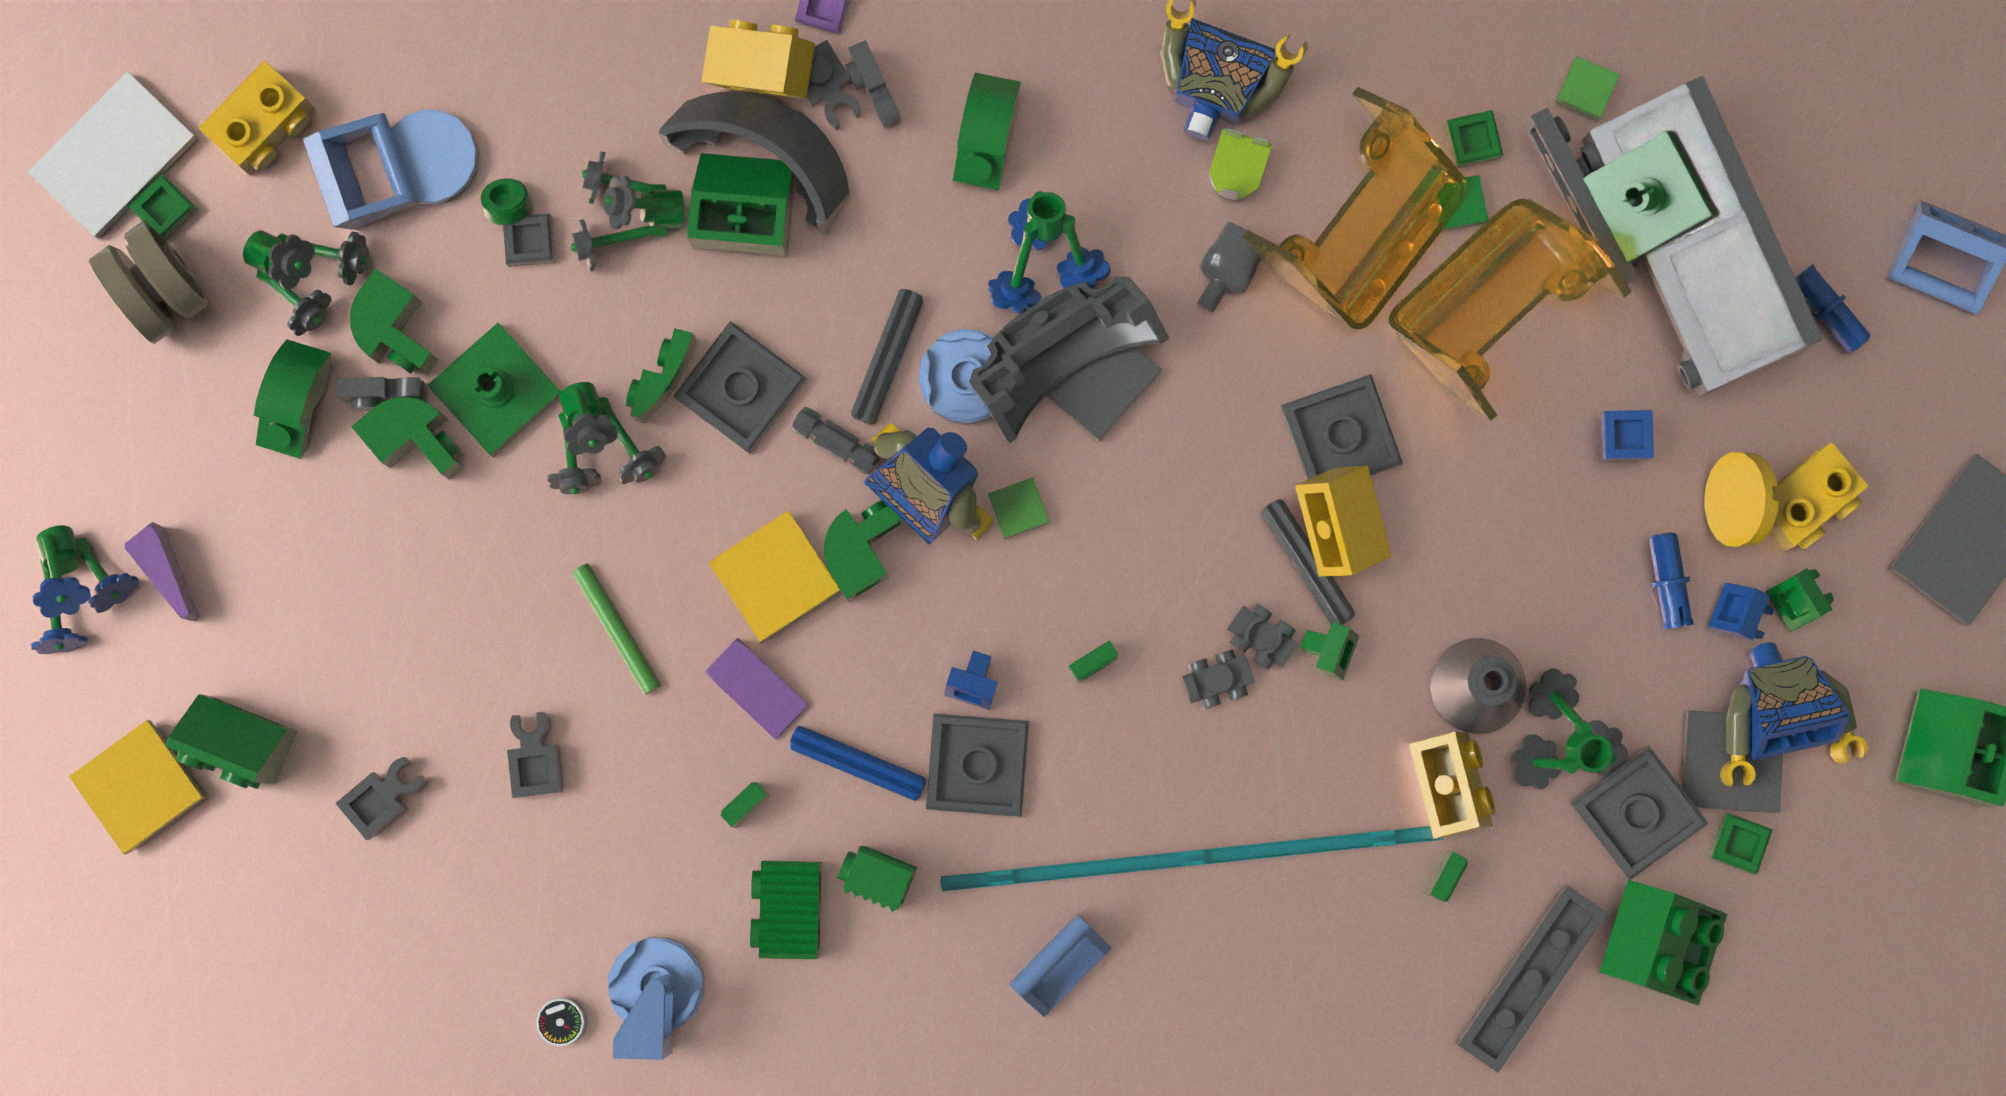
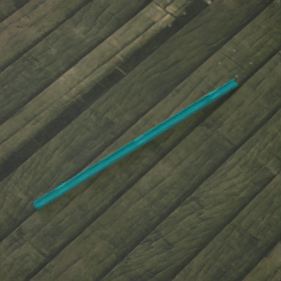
M1425 826L941 876L940 883L943 892L1444 839H1433L1431 827Z

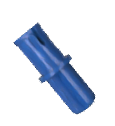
M1814 264L1796 277L1806 303L1817 315L1814 320L1817 322L1821 319L1848 352L1856 351L1869 340L1870 333L1843 302L1846 299L1845 295L1843 294L1839 297L1817 271Z
M1673 532L1653 535L1650 537L1649 543L1656 582L1651 584L1652 587H1657L1663 620L1662 627L1663 629L1682 627L1683 625H1693L1694 621L1691 616L1686 582L1690 581V576H1684L1678 536Z

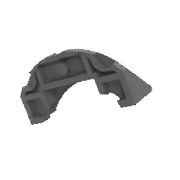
M738 91L702 95L687 100L660 128L658 133L663 143L684 155L691 148V145L699 142H706V144L717 146L724 132L747 138L763 146L781 159L800 181L796 189L797 193L805 198L807 203L805 222L826 235L850 196L848 180L842 162L827 136L803 113L791 109L777 99L761 94Z
M1114 277L1107 285L1094 289L1089 288L1087 281L1059 290L1041 299L1037 304L1012 319L987 345L991 355L983 366L973 369L969 383L1008 443H1011L1017 439L1023 424L1038 403L1060 382L1077 370L1114 352L1146 344H1162L1170 338L1150 300L1130 277Z

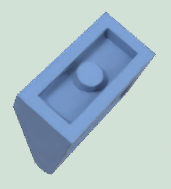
M385 113L375 114L318 131L303 138L334 227L357 230L417 202ZM372 132L394 197L365 205L344 144Z
M1920 200L1908 225L1888 278L1978 314L2006 263V235ZM1922 235L1986 260L1974 293L1907 265Z
M1077 914L1010 981L1009 985L1028 1004L1045 1017L1112 948Z
M662 975L646 984L613 1039L614 1059L663 1060L673 1053L675 984L670 976Z

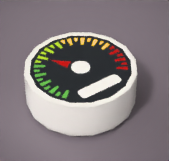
M564 997L552 999L544 1004L539 1010L536 1019L537 1031L541 1038L549 1045L557 1047L567 1046L577 1041L583 1034L586 1025L585 1013L581 1006L574 1000Z

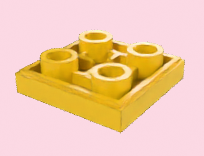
M789 510L708 562L760 643L841 591Z
M151 720L144 721L68 776L123 854L132 852L206 798L182 763L175 760L176 755L173 750L165 747V739Z

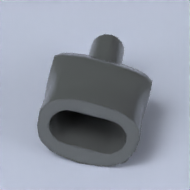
M1227 221L1218 239L1209 248L1199 266L1201 272L1210 281L1197 304L1213 313L1226 290L1236 293L1245 292L1255 275L1261 259L1268 250L1269 244L1246 229Z

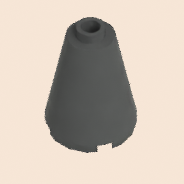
M1483 638L1463 640L1448 648L1434 665L1430 680L1432 702L1440 715L1458 730L1473 734L1494 732L1510 723L1519 713L1526 696L1524 670L1517 657L1498 642ZM1485 675L1488 676V678L1491 681V690H1489L1484 684Z

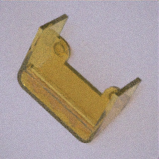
M1357 87L1352 95L1374 120L1362 136L1359 145L1360 160L1369 170L1367 175L1315 243L1303 235L1294 234L1284 239L1278 246L1249 230L1243 236V239L1277 276L1341 323L1353 329H1363L1374 321L1460 208L1466 196L1467 183L1462 173L1410 110Z
M1518 199L1500 209L1403 298L1391 311L1389 324L1399 339L1453 396L1489 421H1492L1497 416V413L1481 391L1491 375V367L1482 355L1548 294L1560 301L1576 300L1583 297L1596 282L1624 298L1632 291L1598 239L1534 201Z

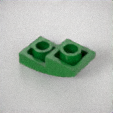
M674 328L671 340L664 338L660 347L657 366L663 367L662 374L643 369L640 380H632L627 394L626 406L632 408L630 415L635 421L645 423L668 400L686 371L697 342L693 333Z

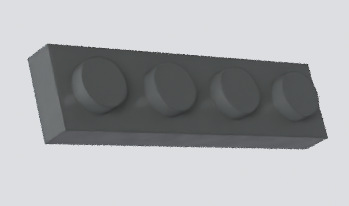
M1548 107L1530 116L1524 126L1609 285L1615 291L1630 283L1637 276L1634 268L1638 266V261L1627 262L1583 180L1591 172L1582 158L1575 159L1567 144L1571 141L1566 125L1559 116L1553 118Z
M1564 885L1456 1044L1499 1073L1597 930L1607 912L1568 885Z

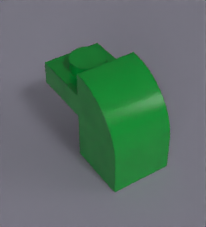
M974 73L959 132L953 181L999 190L1008 141L1016 114L1021 86L1020 81Z
M375 268L356 294L350 310V328L357 345L378 364L390 348L392 352L387 358L410 374L416 367L429 374L439 360L431 352L401 332L422 301Z
M288 339L284 341L268 365L256 399L253 416L259 417L256 437L257 446L299 459L302 458L308 448L313 409L326 393L331 352Z
M397 397L386 400L375 406L351 426L378 460L389 468L416 446L419 447L440 474L448 479H451L464 468L456 459V456L462 452L444 430L437 435L434 432L448 418L432 405L420 399Z
M882 500L861 513L864 521L857 525L848 510L845 509L833 520L827 531L824 541L825 562L831 576L848 602L889 578L871 549L870 544L901 526L905 521Z

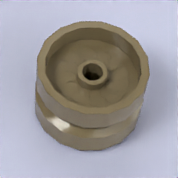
M143 220L124 235L125 246L135 264L123 251L111 245H108L90 258L89 263L102 286L127 319L149 342L155 344L174 330L173 317L163 300L178 315L188 319L207 307L209 302L194 279L191 270L177 251L164 240L150 223Z

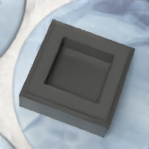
M550 214L526 215L522 220L514 224L503 225L505 258L508 267L555 263L553 224Z

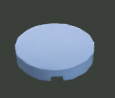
M420 110L404 116L391 128L417 203L439 205L450 201V198L455 197L458 193L461 194L470 186L477 171L478 150L471 132L458 118L441 110Z
M960 329L945 333L926 351L921 360L919 381L923 398L934 413L949 422L967 425L986 421L991 417L973 390L969 380L973 369L983 366L990 357L991 353L987 345L992 341L993 337L983 331Z
M648 937L630 944L616 957L608 975L609 996L615 1013L624 1021L646 984L659 976L668 975L674 980L675 984L673 1029L683 1026L697 1012L704 996V974L697 957L685 945L669 938Z

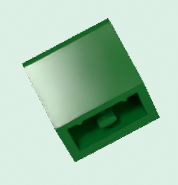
M701 153L691 191L687 239L692 248L787 256L794 182L792 170L782 160Z
M1918 689L1895 782L1985 807H2004L2006 801V706L1981 699Z
M198 694L168 736L165 747L178 751L175 758L178 762L199 770L205 768L214 771L216 767L223 770L220 776L221 779L240 787L248 788L249 786L258 789L261 783L276 784L298 731L215 697Z
M1628 880L1599 972L1699 1006L1702 994L1709 983V971L1717 946L1723 939L1727 913L1676 893Z

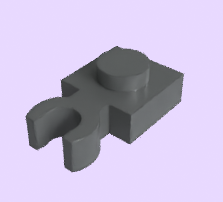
M825 40L814 47L806 99L811 107L824 101L826 104V120L831 128L838 130L840 124L834 116L837 108L840 106L849 107L856 118L861 116V109L856 98L842 92V89L852 84V81L828 40Z
M866 40L849 47L852 62L846 64L845 67L856 91L865 88L884 128L900 121V113Z
M385 377L337 378V397L345 403H351L352 410L370 411L380 402L392 398L412 397L425 400V381H421L420 377L387 379Z
M537 712L538 725L530 733L523 730L520 715H512L511 731L520 740L521 746L519 749L507 750L512 798L562 792L557 744L543 745V737L549 729V720L545 712Z
M401 757L390 765L387 778L384 781L376 772H372L335 803L365 840L373 838L406 810L398 800L403 793H416L425 785L427 780L423 776L417 777L410 784L402 782L400 772L411 762L407 757Z

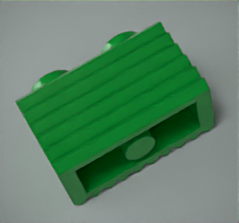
M860 846L857 853L847 852L837 879L845 881L843 886L845 893L853 891L855 897L862 895L864 901L871 899L873 904L880 902L882 908L889 906L891 912L902 907L918 867L869 847Z
M761 861V870L752 871L751 897L752 899H760V919H751L750 947L759 948V958L819 959L822 862Z

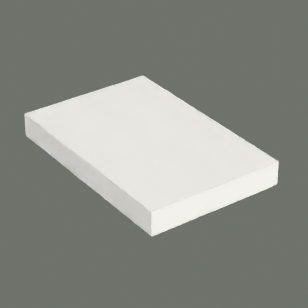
M127 71L28 173L94 237L99 239L129 209L128 206L198 138Z

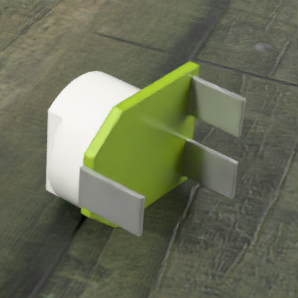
M1227 127L1226 130L1222 129L1209 171L1212 187L1220 195L1228 199L1239 200L1250 197L1259 189L1272 144L1269 143L1270 140L1257 136L1251 138L1242 135L1240 131Z

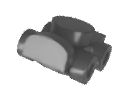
M1258 603L1252 611L1243 606L1227 628L1229 632L1234 634L1230 644L1243 653H1246L1249 647L1258 651L1253 660L1268 670L1273 663L1282 668L1298 646V643L1291 639L1296 630L1282 620L1278 622L1276 627H1273L1267 622L1272 613Z
M1232 649L1215 655L1218 664L1211 667L1208 666L1206 658L1188 664L1191 673L1182 676L1190 702L1200 701L1204 710L1221 704L1219 694L1228 692L1230 701L1248 695L1246 685L1255 683L1246 655L1236 658Z

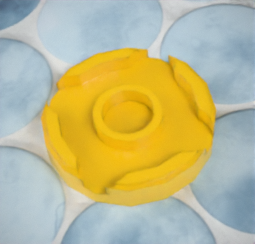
M1730 452L1721 457L1710 471L1705 487L1704 509L1708 526L1713 535L1725 546L1747 547L1749 545H1757L1764 541L1774 526L1779 509V499H1773L1772 487H1778L1777 479L1768 461L1757 453Z

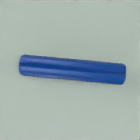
M797 726L789 742V748L795 752L911 800H918L926 784V779L921 775L802 726Z

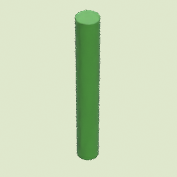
M586 563L572 572L574 578L644 695L659 688L661 684L589 564Z

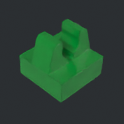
M1806 568L1766 590L1790 632L1822 617L1832 610L1830 604L1833 602L1834 597L1831 592L1824 595L1815 581L1820 576L1816 569L1808 570Z
M1332 622L1327 635L1307 630L1300 648L1305 649L1307 653L1319 657L1316 665L1317 669L1328 676L1344 680L1359 635L1349 627Z

